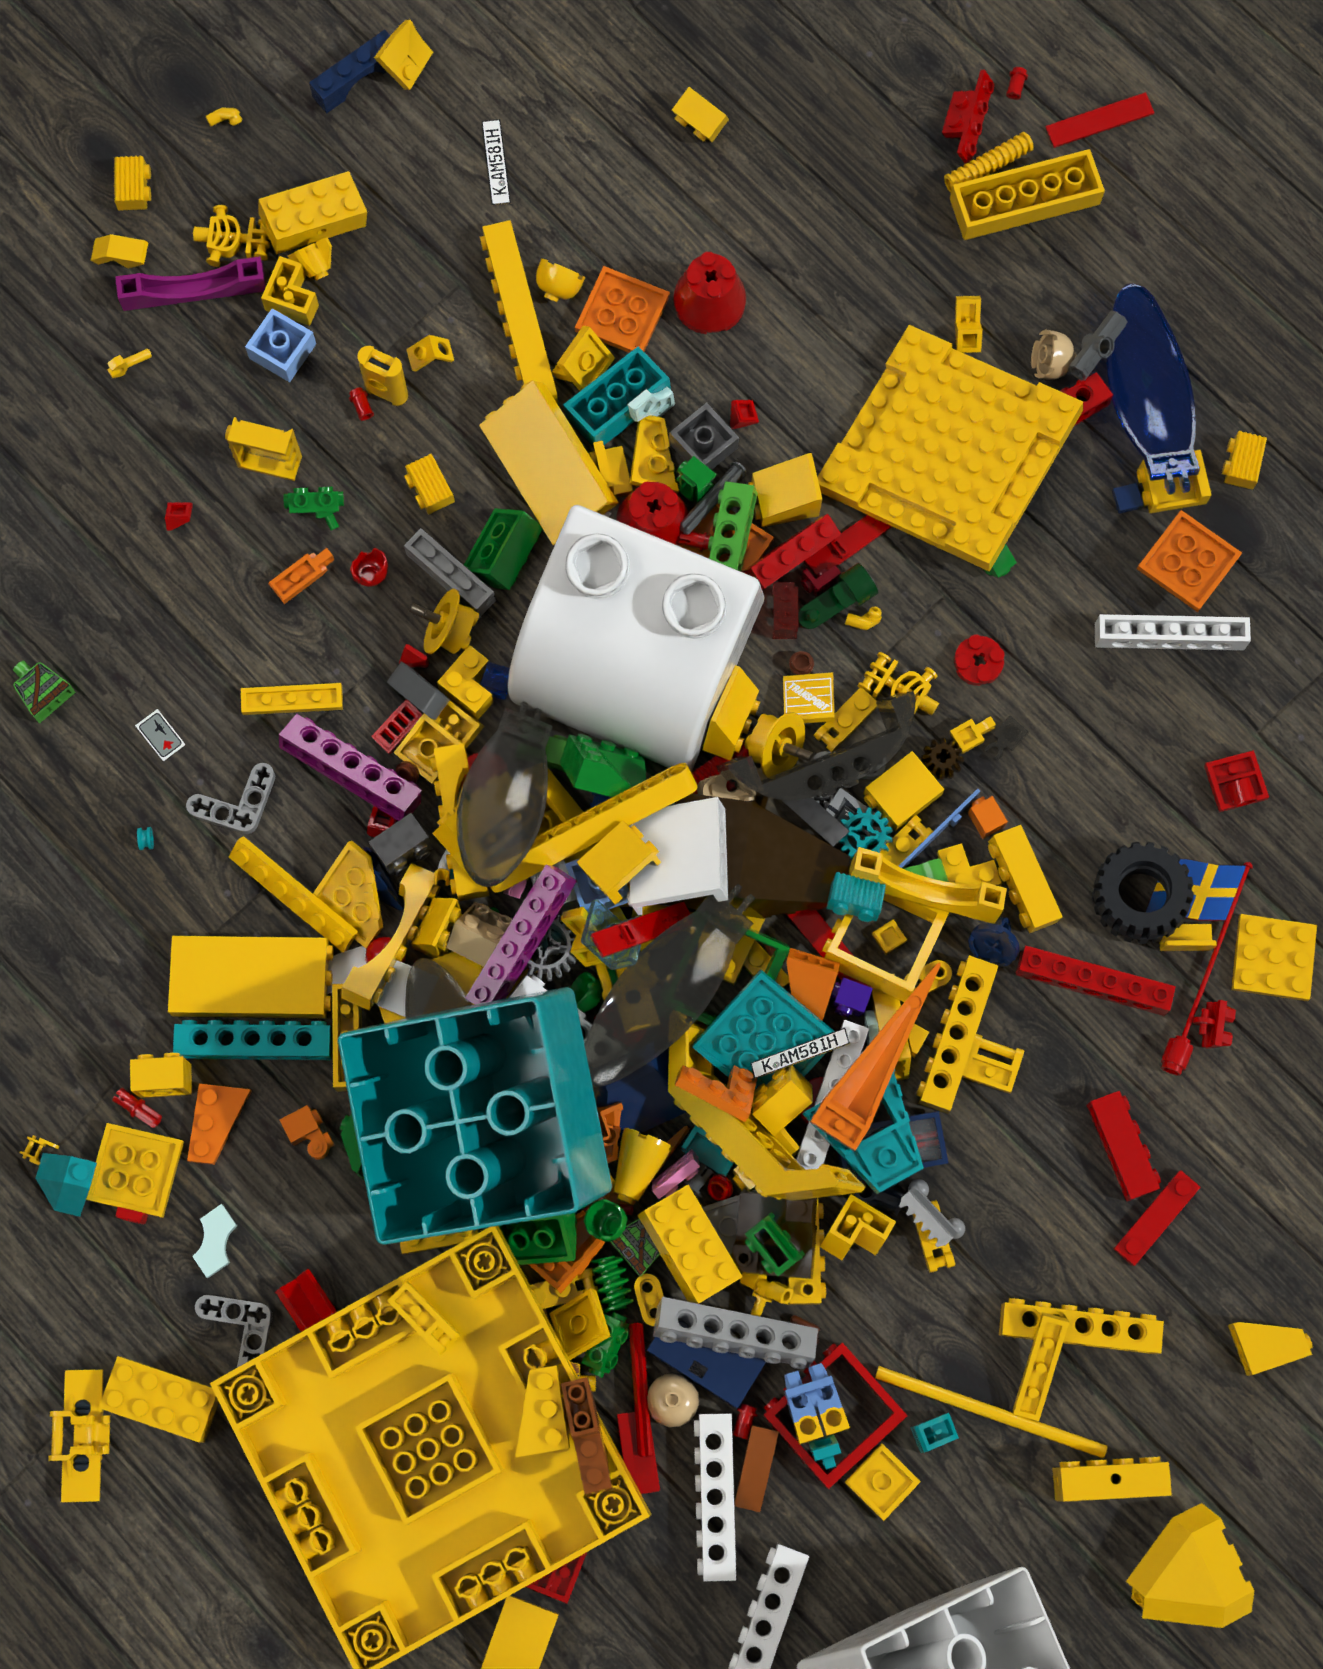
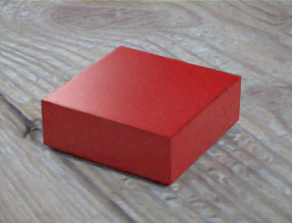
M121 1207L117 1208L115 1215L121 1220L142 1225L146 1224L148 1217L143 1212Z

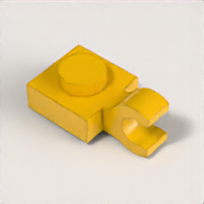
M988 717L976 725L970 719L950 730V735L958 748L962 749L961 753L963 754L983 743L984 738L982 735L994 730L996 724L992 717Z

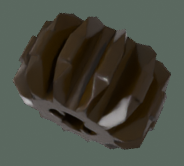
M944 737L941 738L940 744L935 739L931 740V747H924L923 751L925 754L921 755L920 759L925 762L924 765L928 770L931 769L930 773L933 776L939 774L938 778L940 781H943L945 774L949 779H952L954 772L959 773L961 771L959 764L964 762V758L958 756L962 749H953L955 741L952 740L948 745ZM939 755L945 756L944 760L947 759L945 763L940 762L941 759H938Z

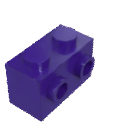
M842 978L839 983L835 982L829 999L832 1000L830 1007L835 1008L834 1013L838 1015L860 1017L865 1012L873 988Z

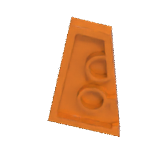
M199 1083L187 1158L188 1162L215 1165L235 1121H237L241 1114V1109L246 1099L249 1098L252 1092L251 1089Z

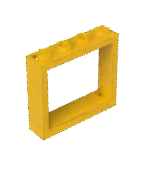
M884 894V901L932 923L906 981L838 949L853 915L846 914L843 920L837 919L832 929L835 937L833 940L827 939L822 951L826 953V959L840 963L838 971L905 1002L914 990L949 912Z

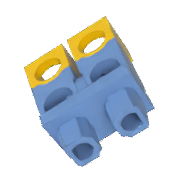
M822 1363L808 1367L812 1382L802 1384L798 1371L784 1375L787 1389L784 1393L799 1445L823 1437L816 1411H818L825 1436L850 1428L832 1376H828Z

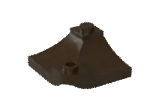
M740 1193L737 1232L732 1249V1259L738 1270L747 1274L777 1276L775 1273L769 1274L761 1263L764 1258L758 1251L753 1253L745 1243L747 1239L745 1233L773 1212L775 1215L774 1221L782 1231L786 1230L791 1237L790 1241L799 1252L802 1250L805 1253L803 1258L778 1277L813 1279L817 1234L815 1222L818 1198L792 1201L787 1199L778 1200L775 1197H764L754 1193ZM764 1228L755 1234L779 1266L789 1260ZM747 1254L749 1256V1260L747 1263L743 1264L741 1262V1256Z

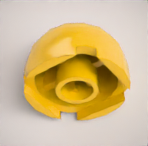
M541 258L536 273L538 287L546 292L544 297L554 302H558L559 298L565 300L573 298L579 292L585 279L579 273L556 263L551 264Z

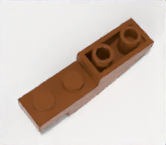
M588 1377L561 1383L584 1493L587 1496L611 1490L613 1487L608 1468L607 1453Z

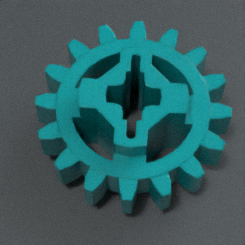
M870 807L867 808L866 813H863L861 808H857L856 815L848 812L850 819L848 821L845 819L841 820L844 827L850 832L838 843L845 844L841 850L843 853L850 851L849 856L851 860L857 850L850 845L849 838L857 841V849L861 847L869 850L876 843L878 845L871 849V851L878 853L881 850L889 851L885 844L886 842L890 843L893 841L892 837L887 836L893 830L891 827H885L889 822L887 818L880 820L882 815L880 811L873 815ZM861 820L860 824H858L855 827H852L856 822ZM873 821L880 826L881 832L873 830ZM865 830H867L870 836H866L865 840H862L860 834H864Z

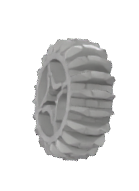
M558 915L556 920L552 922L539 946L543 944L547 935L548 946L552 947L547 948L544 957H542L541 946L537 947L535 953L539 957L538 964L529 960L524 970L529 969L527 976L530 978L534 972L538 973L537 978L542 980V974H547V980L551 981L553 972H555L558 978H561L562 972L560 968L569 972L570 966L567 962L570 964L576 963V958L570 952L575 939L571 937L575 934L571 930L567 931L568 927L564 923L561 924V915ZM551 929L557 931L563 937L566 945H561V942L552 939ZM564 953L559 961L546 965L549 956Z

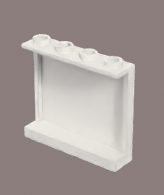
M718 797L667 806L629 826L635 825L644 836L642 840L645 843L649 840L657 848L659 853L656 856L661 861L658 866L651 861L629 881L630 891L627 892V901L629 906L633 907L638 915H642V907L684 899L714 895L718 902L728 900L726 813Z

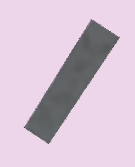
M787 775L770 783V785H773L772 792L832 846L850 832Z

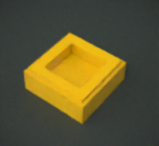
M894 919L872 932V936L885 955L907 942L906 937Z

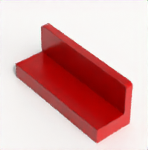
M309 1269L303 1271L295 1280L285 1284L275 1292L301 1332L337 1312Z
M635 1412L617 1414L623 1461L641 1494L658 1492L660 1486L652 1429V1456L639 1457Z

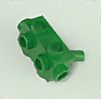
M318 487V492H308V488H293V493L283 494L284 509L289 508V513L315 512L316 519L325 518L330 531L339 527L333 513L339 511V506H344L343 491H333V487Z
M612 1312L611 1316L604 1314L611 1337L587 1350L582 1360V1364L590 1367L588 1372L602 1378L604 1373L609 1374L610 1370L617 1364L619 1348L628 1337L627 1329L629 1324L626 1323L627 1317L616 1312Z

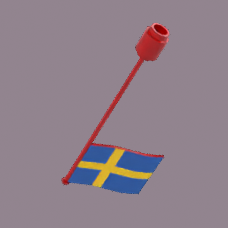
M1180 859L1179 861L1181 865H1187L1189 869L1188 877H1192L1194 884L1192 887L1194 892L1193 900L1185 918L1197 921H1224L1182 1036L1176 1035L1175 1038H1169L1162 1056L1161 1069L1169 1074L1180 1076L1188 1065L1194 1047L1186 1037L1249 869H1253V865L1250 862H1245L1243 866L1214 865L1187 859ZM1159 881L1156 883L1145 913L1161 909L1166 902L1167 895Z

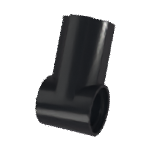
M859 1179L861 1183H866L863 1179ZM871 1187L870 1195L867 1198L861 1197L858 1193H852V1195L868 1205L896 1216L901 1209L899 1207L901 1198L905 1195L891 1188L876 1194Z

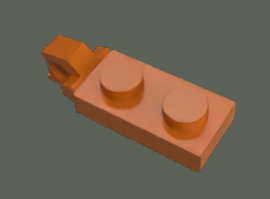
M327 548L318 555L314 552L310 555L307 553L268 584L283 604H285L328 571L326 567L335 560L334 556Z

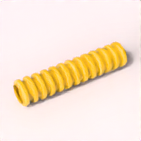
M1021 132L1019 136L1016 135L1013 139L1007 140V143L1003 142L1001 146L998 145L994 149L989 150L988 153L982 154V157L978 156L976 160L973 159L970 163L964 164L963 167L957 168V171H951V174L948 173L944 176L946 187L951 192L954 184L988 176L990 173L995 172L996 169L999 170L1002 166L1008 165V162L1011 163L1015 159H1019L1021 155L1024 156L1027 152L1033 151L1031 137L1026 132Z

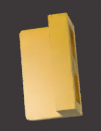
M1181 924L1169 937L1163 936L1161 941H1159L1160 951H1211L1217 946L1216 940H1212L1211 924Z

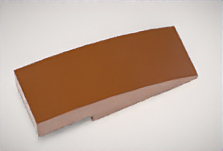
M751 1426L734 1502L735 1507L756 1512L761 1511L778 1431Z

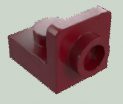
M835 565L831 569L825 568L816 575L817 579H815L806 568L802 571L801 584L808 593L812 592L815 597H818L839 582L838 576L841 572Z

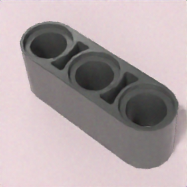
M400 662L387 680L390 686L434 720L437 719L450 701L447 696L403 662Z

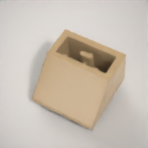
M474 902L454 923L446 948L484 967L510 925L512 918L491 910L487 905Z

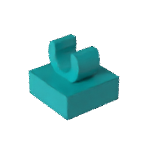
M834 1434L808 1442L815 1461L822 1459L825 1469L836 1467L833 1456L840 1454L841 1450Z

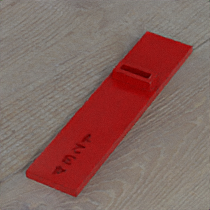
M1145 92L1047 125L1045 128L1053 148L1153 115L1154 110Z
M866 515L842 532L836 539L807 558L805 563L815 575L825 568L831 569L835 565L837 567L888 531L892 526Z
M681 902L597 931L590 936L601 957L604 958L691 927L693 918L685 903Z
M811 909L796 911L795 914L787 915L818 954L825 958L826 953L822 950L828 938L834 939L835 933L832 932V929L816 910L811 911ZM841 941L838 949L853 956V954ZM838 971L837 977L840 980L842 978H846L854 982L868 986L867 984Z

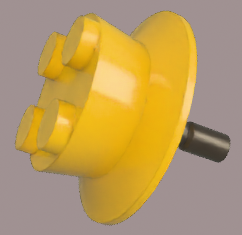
M457 589L449 590L442 597L434 612L411 603L409 612L429 621L424 638V651L428 654L434 653L440 646L455 654L461 648L465 650L470 644L471 636L469 633L477 623L479 613L475 612L472 607L459 604L460 593Z
M794 712L785 713L779 718L774 715L762 714L752 734L745 740V748L748 749L750 759L755 763L761 764L763 774L771 780H779L786 776L799 758L810 762L815 754L803 749L805 725L802 717Z

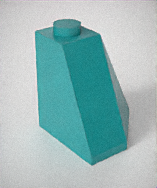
M42 1153L35 1179L54 1211L78 1217L81 1216L97 1162L66 1155Z

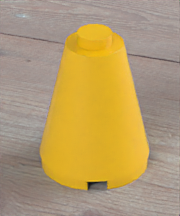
M624 1128L614 1186V1193L618 1194L617 1199L628 1204H632L633 1200L639 1201L670 1155L673 1147L648 1134L646 1136L639 1134V1131Z

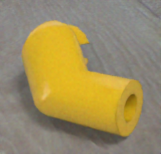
M222 107L205 116L211 127L229 119L230 124L233 126L242 122V118L239 115L240 112L236 108Z
M871 607L869 612L863 616L848 613L845 625L868 630L880 622L882 611L878 607Z

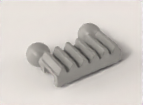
M915 1179L909 1184L908 1192L901 1198L899 1207H909L906 1214L908 1216L916 1215L913 1222L915 1224L923 1223L922 1232L926 1230L931 1231L928 1238L938 1239L936 1247L945 1246L952 1239L962 1237L965 1233L963 1221L958 1218L947 1220L927 1198L929 1193L928 1184L922 1179Z

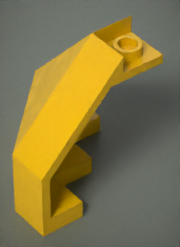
M1203 1503L1173 1517L1126 1580L1132 1587L1131 1598L1143 1608V1619L1223 1628L1252 1612L1254 1599L1252 1584L1250 1581L1245 1582L1239 1569L1242 1565L1234 1545H1228L1222 1532L1225 1529L1222 1519Z

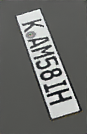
M500 119L482 121L492 205L511 203Z
M846 1029L837 1030L751 1062L754 1079L850 1044Z

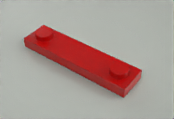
M1179 1170L1113 1249L1132 1266H1135L1201 1187L1182 1170Z

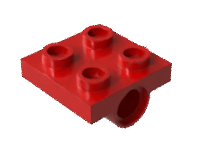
M1254 750L1205 763V771L1219 812L1265 801L1269 798Z
M587 1552L526 1587L567 1604Z

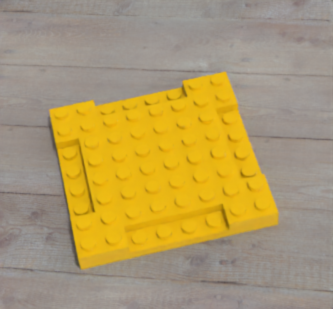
M909 325L887 360L884 373L842 443L838 442L817 478L820 491L832 499L990 572L1083 412V401L1040 382L1036 386L952 348V343Z

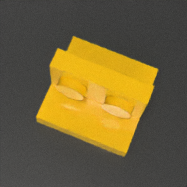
M583 325L551 373L556 379L573 382L578 390L581 391L606 372L615 357L589 326Z
M603 441L593 442L594 451L588 454L614 496L617 498L632 493L633 489L632 485L629 484L630 477L623 447L605 449Z

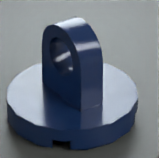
M999 917L995 924H979L974 927L968 939L969 948L973 955L977 958L980 956L984 961L998 965V967L1010 965L1020 951L1019 942L1015 935L1011 933V925L1007 917Z

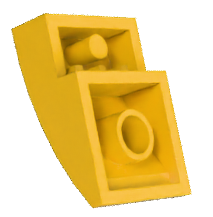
M450 699L436 720L424 713L394 751V754L403 761L414 764L419 774L433 784L434 781L438 780L437 771L433 772L430 757L435 756L434 748L464 743L467 749L484 728V725Z
M508 1596L481 1669H539L559 1613L518 1597Z

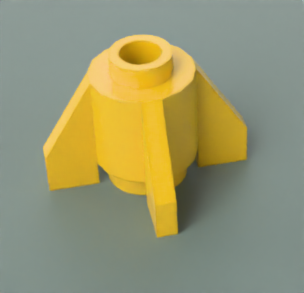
M325 237L288 255V258L301 263L307 277L311 278L314 276L315 280L329 275L327 270L331 268L332 246L328 237Z

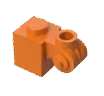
M308 1105L280 1119L290 1142L294 1146L306 1139L311 1140L307 1146V1151L314 1159H324L328 1155L329 1149L335 1146L329 1133L323 1134L319 1126L323 1121L316 1109L311 1110Z

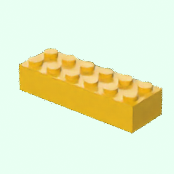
M1088 149L954 184L951 190L950 201L963 239L968 240L1100 205L1105 190L1091 151Z

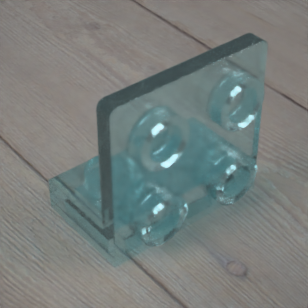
M598 899L591 901L581 938V943L611 970L636 965L641 948L640 944L602 958L590 935L635 918L620 921Z

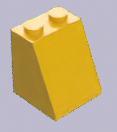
M812 453L752 473V481L748 482V485H754L758 493L754 515L756 520L760 519L761 527L819 516L822 495Z

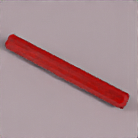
M632 1323L629 1325L638 1456L650 1457L652 1456V1441L647 1401L648 1385L644 1329L642 1323Z

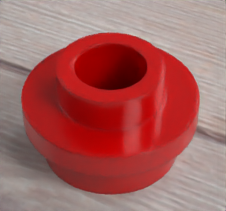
M715 1175L709 1181L708 1192L715 1200H725L733 1194V1185L727 1177Z

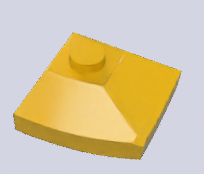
M405 20L386 40L374 59L405 90H410L433 54V51L421 38L413 22Z

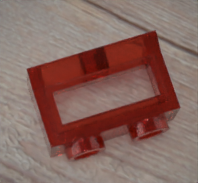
M774 582L772 587L774 626L772 639H797L799 628L798 587H794V582Z

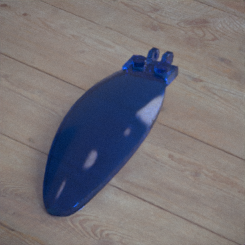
M1130 283L1120 290L1113 307V311H1117L1125 317L1127 324L1114 341L1113 353L1107 357L1109 389L1113 394L1112 402L1125 433L1138 452L1145 458L1144 462L1150 481L1164 479L1165 489L1169 495L1175 493L1173 478L1179 477L1182 492H1189L1190 481L1188 476L1198 475L1200 471L1193 449L1196 415L1189 373L1177 340L1157 301L1145 287Z

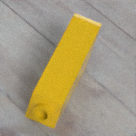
M875 988L872 989L870 995L871 1010H874L878 1023V1032H880L901 1007L900 1000ZM908 1039L895 1067L896 1080L909 1079L911 1053Z

